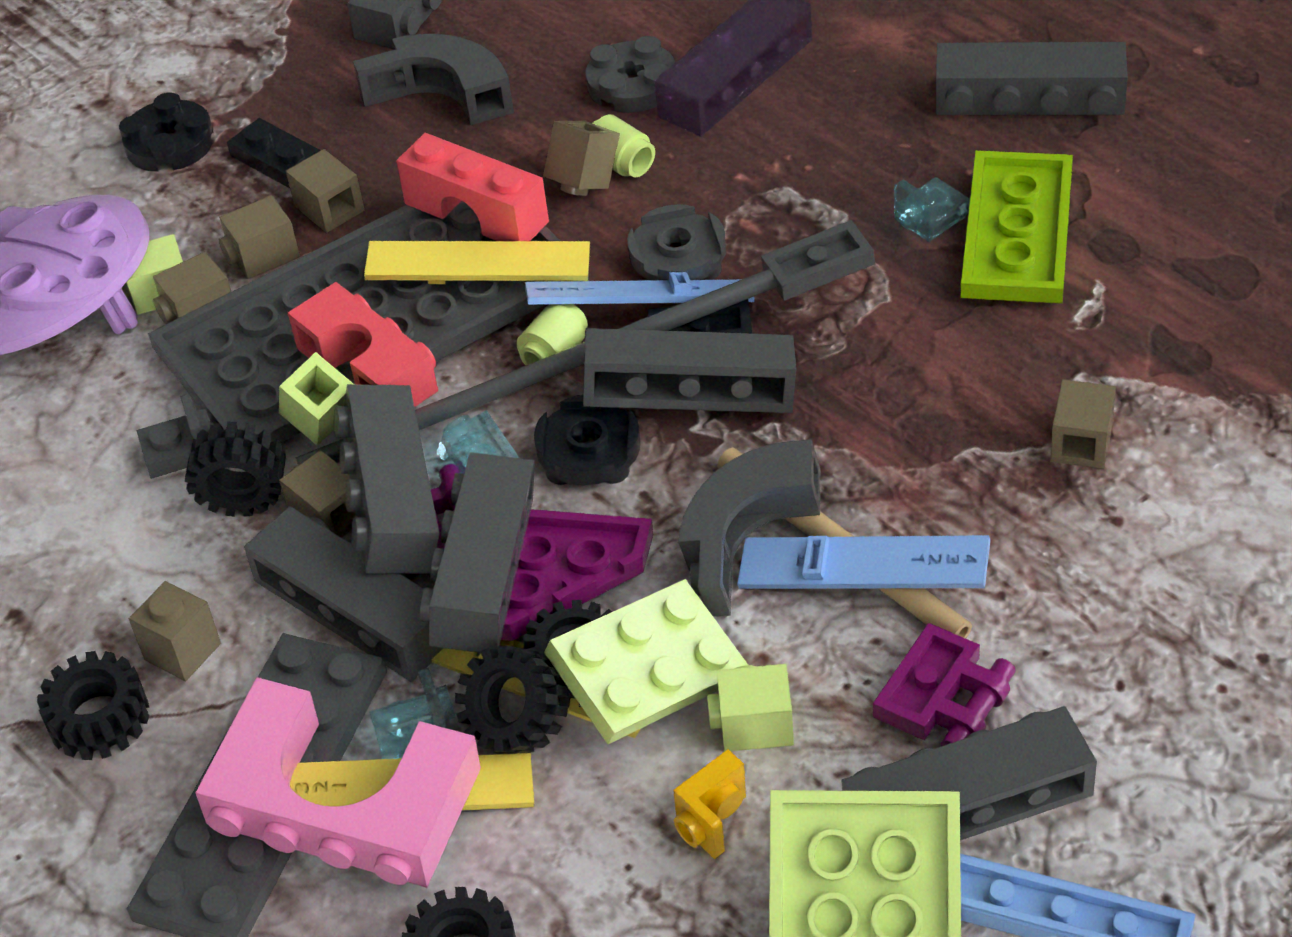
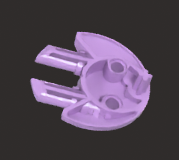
M86 195L58 201L53 206L40 205L34 208L9 206L0 212V355L28 348L56 336L85 319L98 308H100L114 333L121 334L126 328L133 329L138 324L136 318L138 316L121 288L131 278L144 258L149 243V227L141 211L134 203L119 196Z

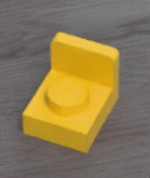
M729 749L673 790L676 812L674 825L678 833L690 846L696 848L700 845L714 859L725 852L723 823L720 819L731 816L739 808L743 799L746 798L744 763Z

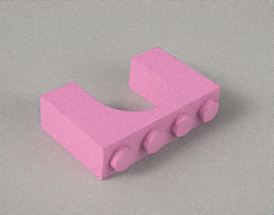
M256 677L195 792L206 824L225 836L237 837L242 834L263 840L268 846L280 852L292 853L297 850L318 856L325 863L336 868L348 869L353 866L374 872L378 877L391 884L405 885L409 882L427 888L481 769L475 736L419 721L394 775L381 790L363 801L350 805L323 806L314 804L301 798L290 788L292 774L297 764L300 763L319 725L310 691Z

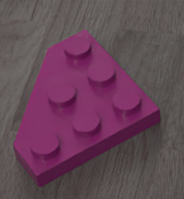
M531 509L501 640L513 641L526 634L527 624L530 620L537 622V613L543 608L550 614H553V604L562 601L564 609L572 608V600H582V604L643 573L653 539L652 519Z

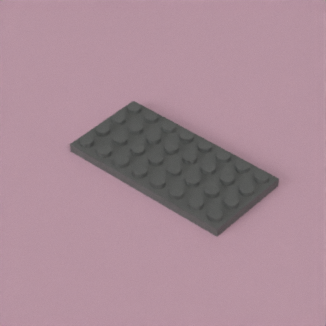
M463 201L444 219L405 205L148 333L152 348L187 392L190 393L201 409L206 408L208 417L213 424L219 423L223 430L226 429L227 422H237V429L245 430L246 423L256 425L255 434H259L265 429L271 433L270 442L278 439L282 443L301 432L279 414V386L309 359L297 349L288 312L334 282L340 284L353 295L356 293L361 295L372 310L384 319L386 317L391 318L399 326L402 333L415 343L422 342L425 344L437 362L546 305H528L525 292V282L543 281H446L445 284H428V280H365L364 273L369 241H496L482 235L477 215ZM545 226L531 241L561 240ZM350 361L335 368L355 384Z

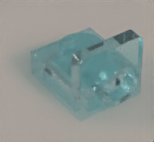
M934 177L920 188L914 187L905 180H901L894 185V219L905 229L912 230L928 242L969 215L970 198L937 177Z
M487 410L473 418H470L468 414L462 415L449 423L442 431L443 436L437 450V454L442 461L451 458L462 474L465 472L470 452L519 458Z
M429 668L417 671L423 692L422 696L396 701L386 707L369 711L382 759L402 758L419 721L447 728L445 721L455 718L446 685L435 688Z

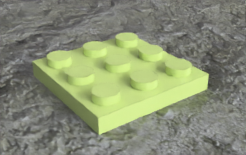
M770 790L769 937H961L960 792Z

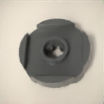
M643 36L636 41L620 42L613 45L602 44L594 47L590 52L591 61L586 67L587 89L591 99L601 106L602 99L605 102L613 103L614 111L632 113L649 110L664 102V93L670 90V88L674 91L677 86L674 57L669 51L661 47V41L656 37ZM637 75V77L629 78L628 76Z
M683 204L663 206L649 211L641 217L642 225L635 232L631 228L628 234V252L633 269L643 276L645 280H669V272H687L690 280H712L716 278L722 271L721 263L726 255L725 230L721 221L710 212H708L709 219L703 215L695 214L694 206ZM680 242L681 247H671V243Z

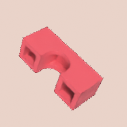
M424 133L396 160L404 202L408 206L444 219L463 201L477 215L482 235L496 241H531L549 222L543 178L428 133Z
M334 282L288 312L297 349L308 358L315 352L318 353L334 368L350 361L355 384L410 385L414 407L438 392L434 372L436 360L429 348L422 342L415 343L402 333L399 326L391 318L386 317L384 319L370 308L367 301L357 293L351 294L337 282Z

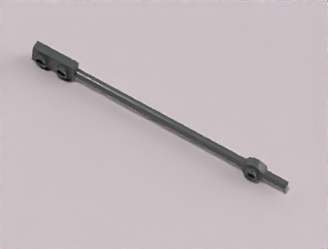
M850 220L761 255L762 272L619 329L669 331L776 288L785 301L875 265L874 249L854 222ZM585 342L416 409L419 430L584 365ZM344 439L295 457L297 464H302L320 450L336 463H339L340 446Z

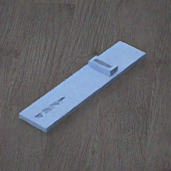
M669 272V280L525 282V292L528 305L684 303L742 279L690 280L687 272ZM754 297L749 298L748 302H754Z
M989 535L745 538L737 585L739 589L985 588L990 537Z

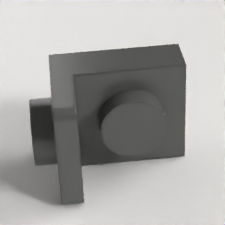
M190 393L180 396L185 416L136 430L151 479L187 468L193 439L197 438V433L202 429L209 433L211 423L206 408L196 411Z

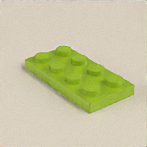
M975 151L961 278V298L1063 304L1073 155Z

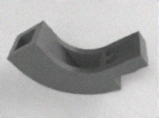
M445 34L402 36L392 39L394 50L353 61L360 97L365 107L410 94L430 92L443 94L456 100L462 106L470 125L514 113L509 77L503 65L487 48L465 38Z
M812 439L774 443L748 451L734 458L713 473L702 484L690 501L682 519L678 543L690 571L691 587L698 596L702 597L704 605L713 617L731 615L733 560L738 547L752 531L777 519L820 515L821 470Z

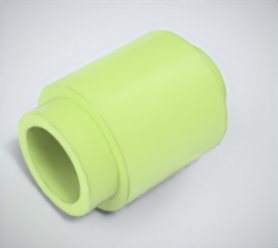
M611 114L605 115L592 123L620 133L612 170L622 176L640 177L648 171L655 158V147L650 143L647 135Z
M551 304L546 306L517 339V349L522 362L525 365H529L581 344L585 338V330L588 326L584 313L574 304Z

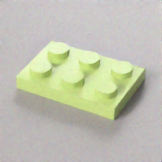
M686 579L550 640L544 651L607 744L706 697L708 694L717 692V670L734 669L739 666L748 665Z

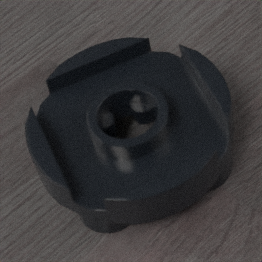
M167 92L158 95L152 104L124 118L119 124L122 143L128 160L134 166L146 171L159 172L157 165L172 164L173 170L190 166L203 158L213 144L211 134L214 132L207 110L198 103L181 100L180 96L176 93Z
M584 394L561 401L560 410L552 413L549 417H547L546 411L539 418L534 431L538 461L546 470V476L550 482L558 485L568 483L574 485H594L603 482L616 484L628 477L629 467L636 460L641 446L638 420L631 410L630 414H628L619 407L583 406ZM584 435H594V442L579 443L583 441Z

